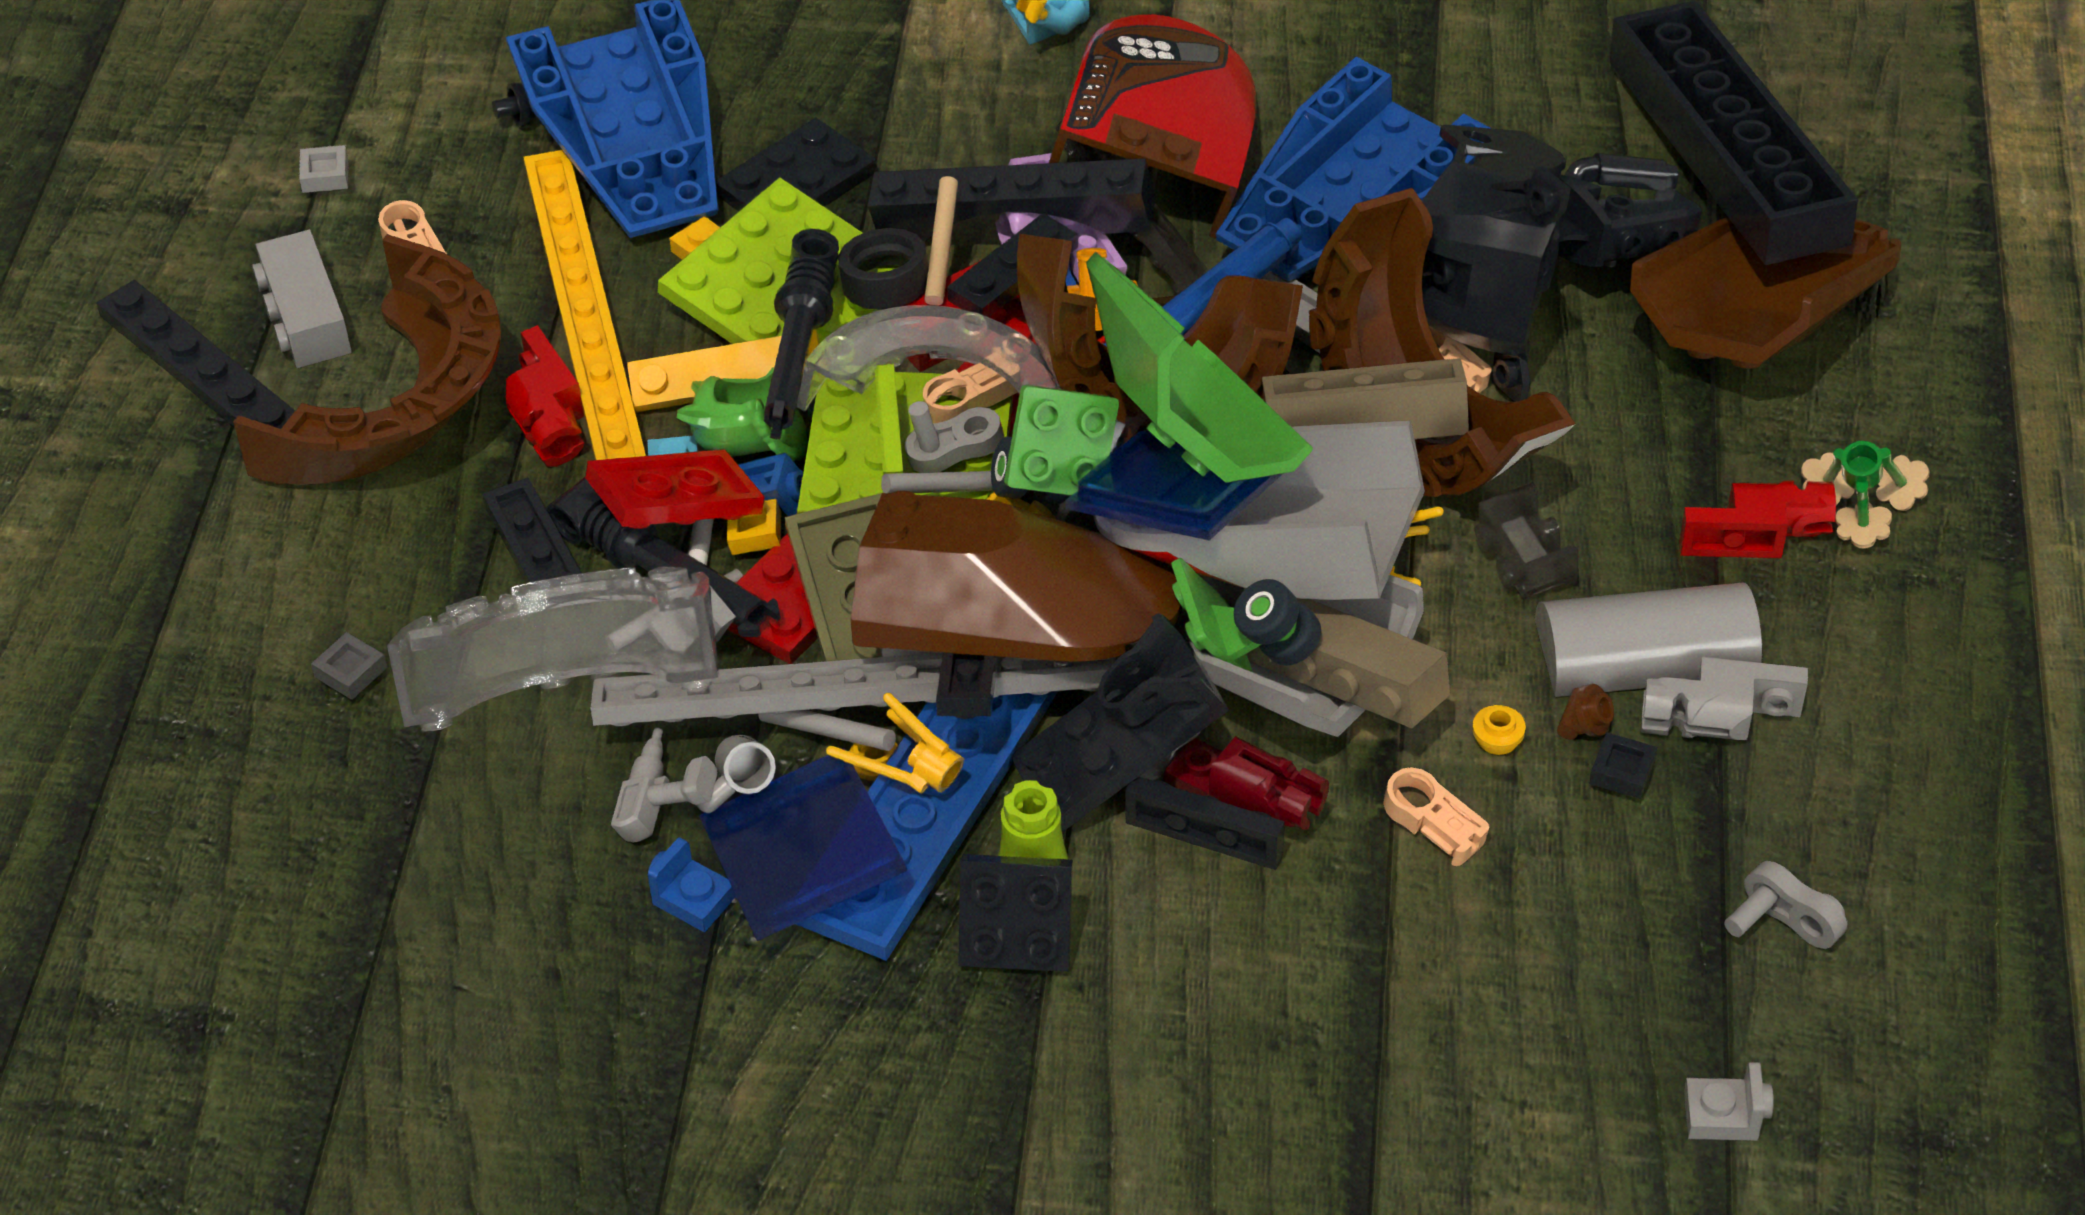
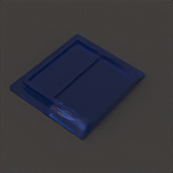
M1145 430L1136 433L1078 481V491L1067 499V509L1210 541L1283 474L1227 483L1211 470L1203 477L1182 459L1181 455L1186 449L1175 442L1169 449L1150 431Z
M829 755L771 781L760 792L743 794L722 804L711 813L699 815L757 941L908 871L854 766Z

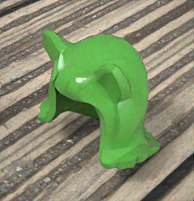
M774 367L771 368L766 376L758 379H721L710 376L704 381H693L691 389L695 393L693 404L686 405L677 410V418L690 425L697 444L706 451L725 449L731 457L773 451L776 455L787 453L792 461L804 459L807 453V426L797 408L792 426L782 429L781 439L770 438L772 427L764 422V414Z

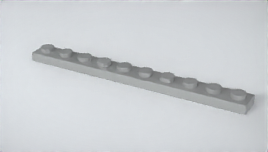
M943 653L594 679L590 708L593 726L609 724L613 726H626L635 722L662 720L665 722H679L684 719L702 717L725 719L736 715L756 713L779 715L789 711L809 709L832 711L841 707L863 705L885 707L888 706L883 700L885 693H891L900 703L916 701L936 703ZM999 657L994 697L1023 693L1043 695L1051 691L1077 689L1096 691L1099 688L1102 676L1116 661V657L1077 662Z

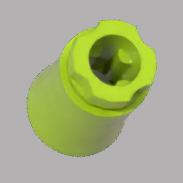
M1036 780L1023 781L1015 784L1012 792L1004 797V805L1001 810V842L998 856L1069 859L1061 829V810L1052 788L1043 787Z

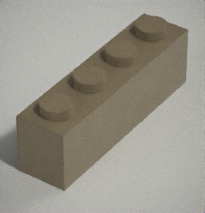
M1461 358L1262 377L1264 401L1291 427L1411 421L1414 439L1430 438L1438 441L1451 439L1455 435H1464L1469 431L1467 380Z
M1296 598L1298 602L1307 606L1317 616L1321 625L1319 643L1309 657L1300 663L1283 666L1270 660L1259 647L1247 653L1249 662L1410 728L1415 727L1450 695L1446 652L1311 599Z

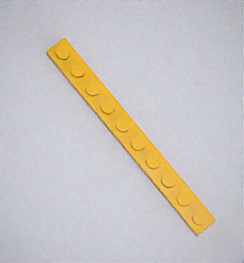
M563 150L525 156L526 173L575 377L579 383L583 411L595 460L646 456L572 162Z

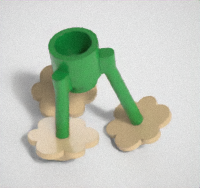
M1856 441L1848 445L1844 450L1837 448L1833 453L1823 454L1820 460L1812 458L1806 460L1801 467V475L1806 480L1802 490L1805 489L1807 481L1833 482L1837 506L1840 499L1851 498L1856 489L1857 504L1855 507H1844L1836 513L1835 520L1839 526L1837 528V536L1842 540L1851 539L1854 546L1864 549L1873 546L1876 539L1884 540L1890 535V527L1888 525L1892 521L1890 510L1885 507H1872L1869 503L1868 489L1879 485L1876 496L1881 502H1890L1894 509L1906 511L1913 506L1915 498L1922 499L1928 494V486L1924 482L1928 479L1930 471L1928 466L1920 460L1910 462L1908 457L1904 455H1899L1892 460L1889 448L1879 449L1874 443L1869 441Z

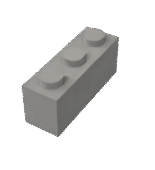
M311 230L257 243L256 248L260 263L253 264L252 268L259 291L269 290V293L263 294V300L270 322L280 321L279 324L273 326L281 352L291 351L296 368L352 353L345 321Z

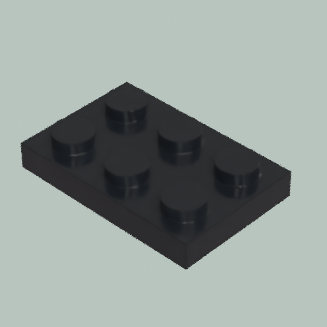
M815 117L715 181L716 195L739 212L778 178H782L825 207L873 176L874 172H877L876 158Z

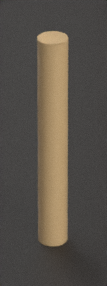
M942 177L939 181L924 299L927 304L933 306L941 305L944 301L958 181L953 177Z

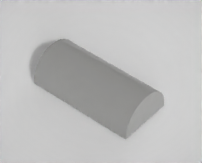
M1744 582L1540 601L1536 608L1535 623L1555 697L1570 696L1574 688L1588 684H1597L1604 692L1643 689L1646 687V678L1670 677L1698 680L1702 657L1762 662V640L1757 606L1751 589Z

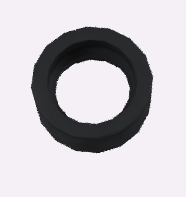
M894 228L871 230L855 236L847 242L838 255L843 293L855 305L879 310L896 308L915 301L926 291L929 268L926 245L915 233ZM901 265V267L891 271L879 273L866 272L879 266Z

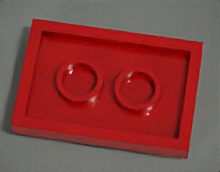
M725 449L587 461L585 479L622 527L643 529L651 524L672 522L686 525L695 523L697 520L715 518L737 520L742 516L762 514L765 496Z

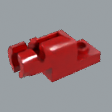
M537 325L520 332L524 352L519 354L522 369L511 374L506 379L507 409L524 432L525 438L532 444H535L533 448L545 465L557 467L576 457L584 446V441L579 435L583 432L576 420L584 417L579 383Z
M1787 480L1779 484L1732 483L1728 508L1685 507L1679 538L1680 556L1782 558L1786 536L1813 537L1833 533L1830 522H1835L1836 518L1835 485L1833 482L1807 481L1805 489L1801 490L1794 484V481Z

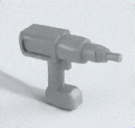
M661 728L654 729L652 738L647 741L642 749L641 756L637 757L634 761L629 780L623 781L611 826L625 841L638 842L652 836L660 805L680 802L698 805L709 802L712 797L717 777V768L707 756L694 758L690 761L683 781L670 783V780L663 776L664 765L661 761L663 756V744L661 742L663 730Z

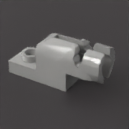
M1702 657L1698 680L1670 677L1646 678V690H1644L1641 733L1668 735L1672 726H1677L1682 732V737L1686 738L1705 736L1747 740L1752 712L1773 716L1801 717L1808 684V668Z

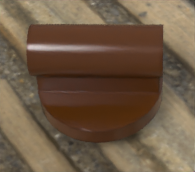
M1588 684L1574 688L1558 725L1557 733L1562 738L1568 740L1575 739L1577 735L1584 733L1592 737L1604 735L1608 731L1614 717V706L1610 696L1597 684Z

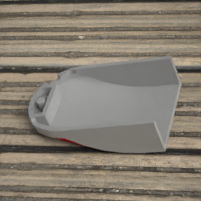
M1411 421L1294 426L1292 428L1313 447L1311 453L1294 472L1227 483L1211 470L1204 477L1182 459L1181 455L1186 449L1177 442L1169 449L1160 441L1156 443L1158 452L1140 459H1135L1133 456L1128 455L1107 470L1102 496L1098 499L1090 498L1095 524L1103 536L1117 545L1170 565L1181 557L1197 574L1238 587L1247 588L1257 581L1273 579L1283 583L1296 598L1345 600L1380 598L1425 492Z

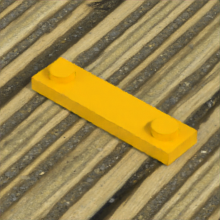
M813 330L801 384L819 381L820 369H823L819 335L816 330ZM781 336L627 362L634 410L637 413L693 403L695 393L691 389L692 382L704 381L710 376L721 379H758L766 376L771 368L775 366Z

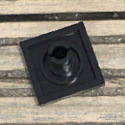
M963 854L960 863L958 966L1068 972L1070 966L1073 860Z

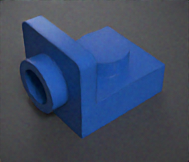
M787 453L739 464L740 468L765 496L764 501L777 499L779 506L787 516L797 514L803 471L796 466Z
M680 837L666 851L659 852L652 860L648 869V880L653 905L704 933L737 896L735 882L692 860L689 842Z

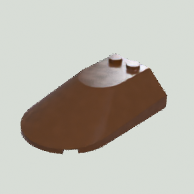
M1726 217L1635 261L1632 265L1630 291L1669 346L1686 349L1687 354L1691 357L1708 359L1718 356L1731 359V364L1737 367L1757 368L1765 361L1801 342L1895 268L1900 260L1901 241L1896 238L1888 240V230L1855 219L1851 246L1765 265L1732 221Z
M896 491L893 493H882L859 546L851 612V631L853 644L860 647L1052 661H1094L1118 657L1124 654L1125 645L1139 641L1153 622L1151 617L1156 614H1163L1175 625L1180 618L1183 607L1177 600L1172 588V584L1177 582L1169 564L1117 545L1101 533L998 501L916 495L910 491Z

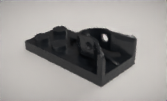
M1156 614L1151 617L1153 622L1132 650L1122 654L1104 673L1097 692L1019 748L1012 758L1023 781L1036 780L1043 787L1053 789L1061 810L1062 832L1229 711L1189 641L1163 614ZM1136 661L1135 664L1126 670L1128 664Z

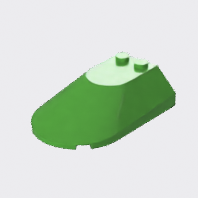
M1095 252L1088 259L1086 265L1094 297L1096 298V305L1115 382L1152 420L1147 429L1169 449L1175 442L1186 449L1181 455L1182 459L1203 477L1211 470L1227 483L1294 472L1311 453L1313 447L1200 340H1197L1193 346L1188 344L1180 334L1185 328L1171 314L1114 265Z

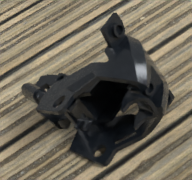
M1441 125L1439 136L1455 147L1457 151L1453 162L1437 179L1422 201L1429 211L1433 223V233L1426 251L1422 273L1423 304L1428 325L1460 343L1494 352L1492 382L1512 400H1524L1528 397L1530 387L1527 361L1530 351L1529 333L1533 314L1539 308L1541 293L1550 288L1557 256L1584 266L1616 267L1621 265L1622 259L1649 255L1698 231L1702 209L1695 202L1688 200L1675 190L1678 181V168L1676 165L1666 164L1664 160L1595 153L1593 157H1584L1576 160L1569 166L1565 175H1561V171L1565 170L1567 162L1562 153L1524 131ZM1467 155L1476 156L1473 165L1465 163ZM1599 185L1655 190L1654 200H1632L1623 195H1609L1606 197V200H1599L1602 189Z

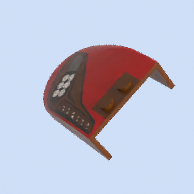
M1132 15L1114 20L1101 27L1091 37L1085 48L1048 163H1059L1068 138L1127 159L1146 158L1148 166L1220 189L1221 193L1209 234L1210 237L1216 238V233L1226 219L1237 192L1252 136L1256 113V88L1253 77L1245 62L1233 48L1215 34L1198 25L1162 15Z

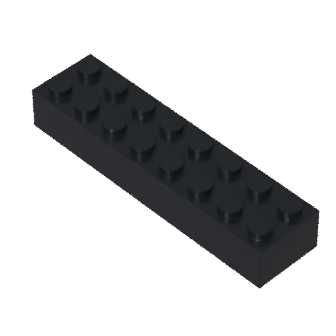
M1696 0L1613 18L1610 64L1765 265L1781 263L1816 253H1825L1833 249L1852 245L1858 198Z

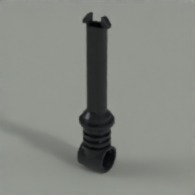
M820 229L802 230L793 237L785 283L777 290L774 299L775 312L784 322V328L764 414V422L772 427L770 434L772 439L780 440L782 429L789 428L793 424L813 330L824 326L831 319L834 310L831 290L836 280L839 241L831 233Z
M585 477L547 507V512L563 539L573 545H578L583 541L604 552L608 562L620 570L640 566L683 593L694 583L704 578L736 616L732 623L738 626V633L742 637H759L761 635L759 626L766 621L768 615L777 621L781 619L776 599L773 598L767 603L762 598L658 536L655 524H651L643 529L622 527Z

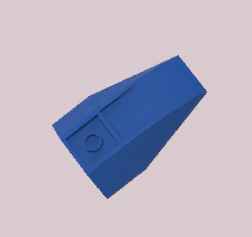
M649 0L635 4L636 27L557 47L549 26L506 37L507 46L532 111L629 238L696 221L705 216L718 215L705 60L680 0Z
M1355 57L1297 109L1216 233V240L1236 250L1259 232L1265 223L1277 224L1283 218H1289L1299 227L1302 240L1293 246L1294 253L1290 259H1284L1270 271L1287 281L1298 279L1316 270L1325 245L1355 204L1409 188H1413L1421 201H1423L1437 179L1453 162L1457 149L1439 136L1441 127L1392 102V75ZM1464 113L1451 124L1490 128ZM1467 155L1465 163L1473 165L1476 156Z

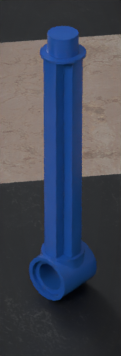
M1283 218L1277 224L1265 223L1259 232L1165 304L1163 308L1185 328L1180 334L1183 336L1200 318L1213 294L1215 286L1222 278L1227 275H1240L1260 279L1284 259H1290L1294 253L1293 246L1302 240L1299 227L1289 218Z

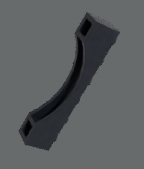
M1145 158L874 172L868 201V209L876 230L884 228L904 229L917 234L923 241H926L933 236L939 181L942 177H953L958 181L953 224L977 216L997 213H1044L1049 216L1061 217L1085 224L1105 234L1151 232L1156 196Z

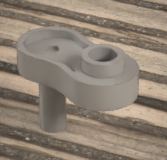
M923 401L911 404L908 409L914 430L906 439L905 451L909 464L919 473L941 472L962 460L986 456L994 452L1000 440L1004 438L1000 417L995 411L986 407L970 408L954 418L940 423H933L928 405Z
M1772 861L1760 863L1747 875L1744 883L1749 898L1724 922L1725 928L1731 935L1741 937L1766 913L1788 925L1807 943L1823 949L1831 947L1847 930L1844 908L1836 898L1811 889L1799 881L1784 866Z

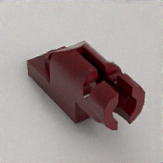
M1237 736L1231 740L1223 751L1194 738L1184 746L1164 770V782L1172 787L1201 796H1212L1221 802L1246 810L1264 812L1272 818L1285 821V826L1298 827L1302 830H1307L1310 827L1307 812L1319 816L1329 792V781L1306 768H1302L1299 772L1292 763L1293 761L1274 756Z

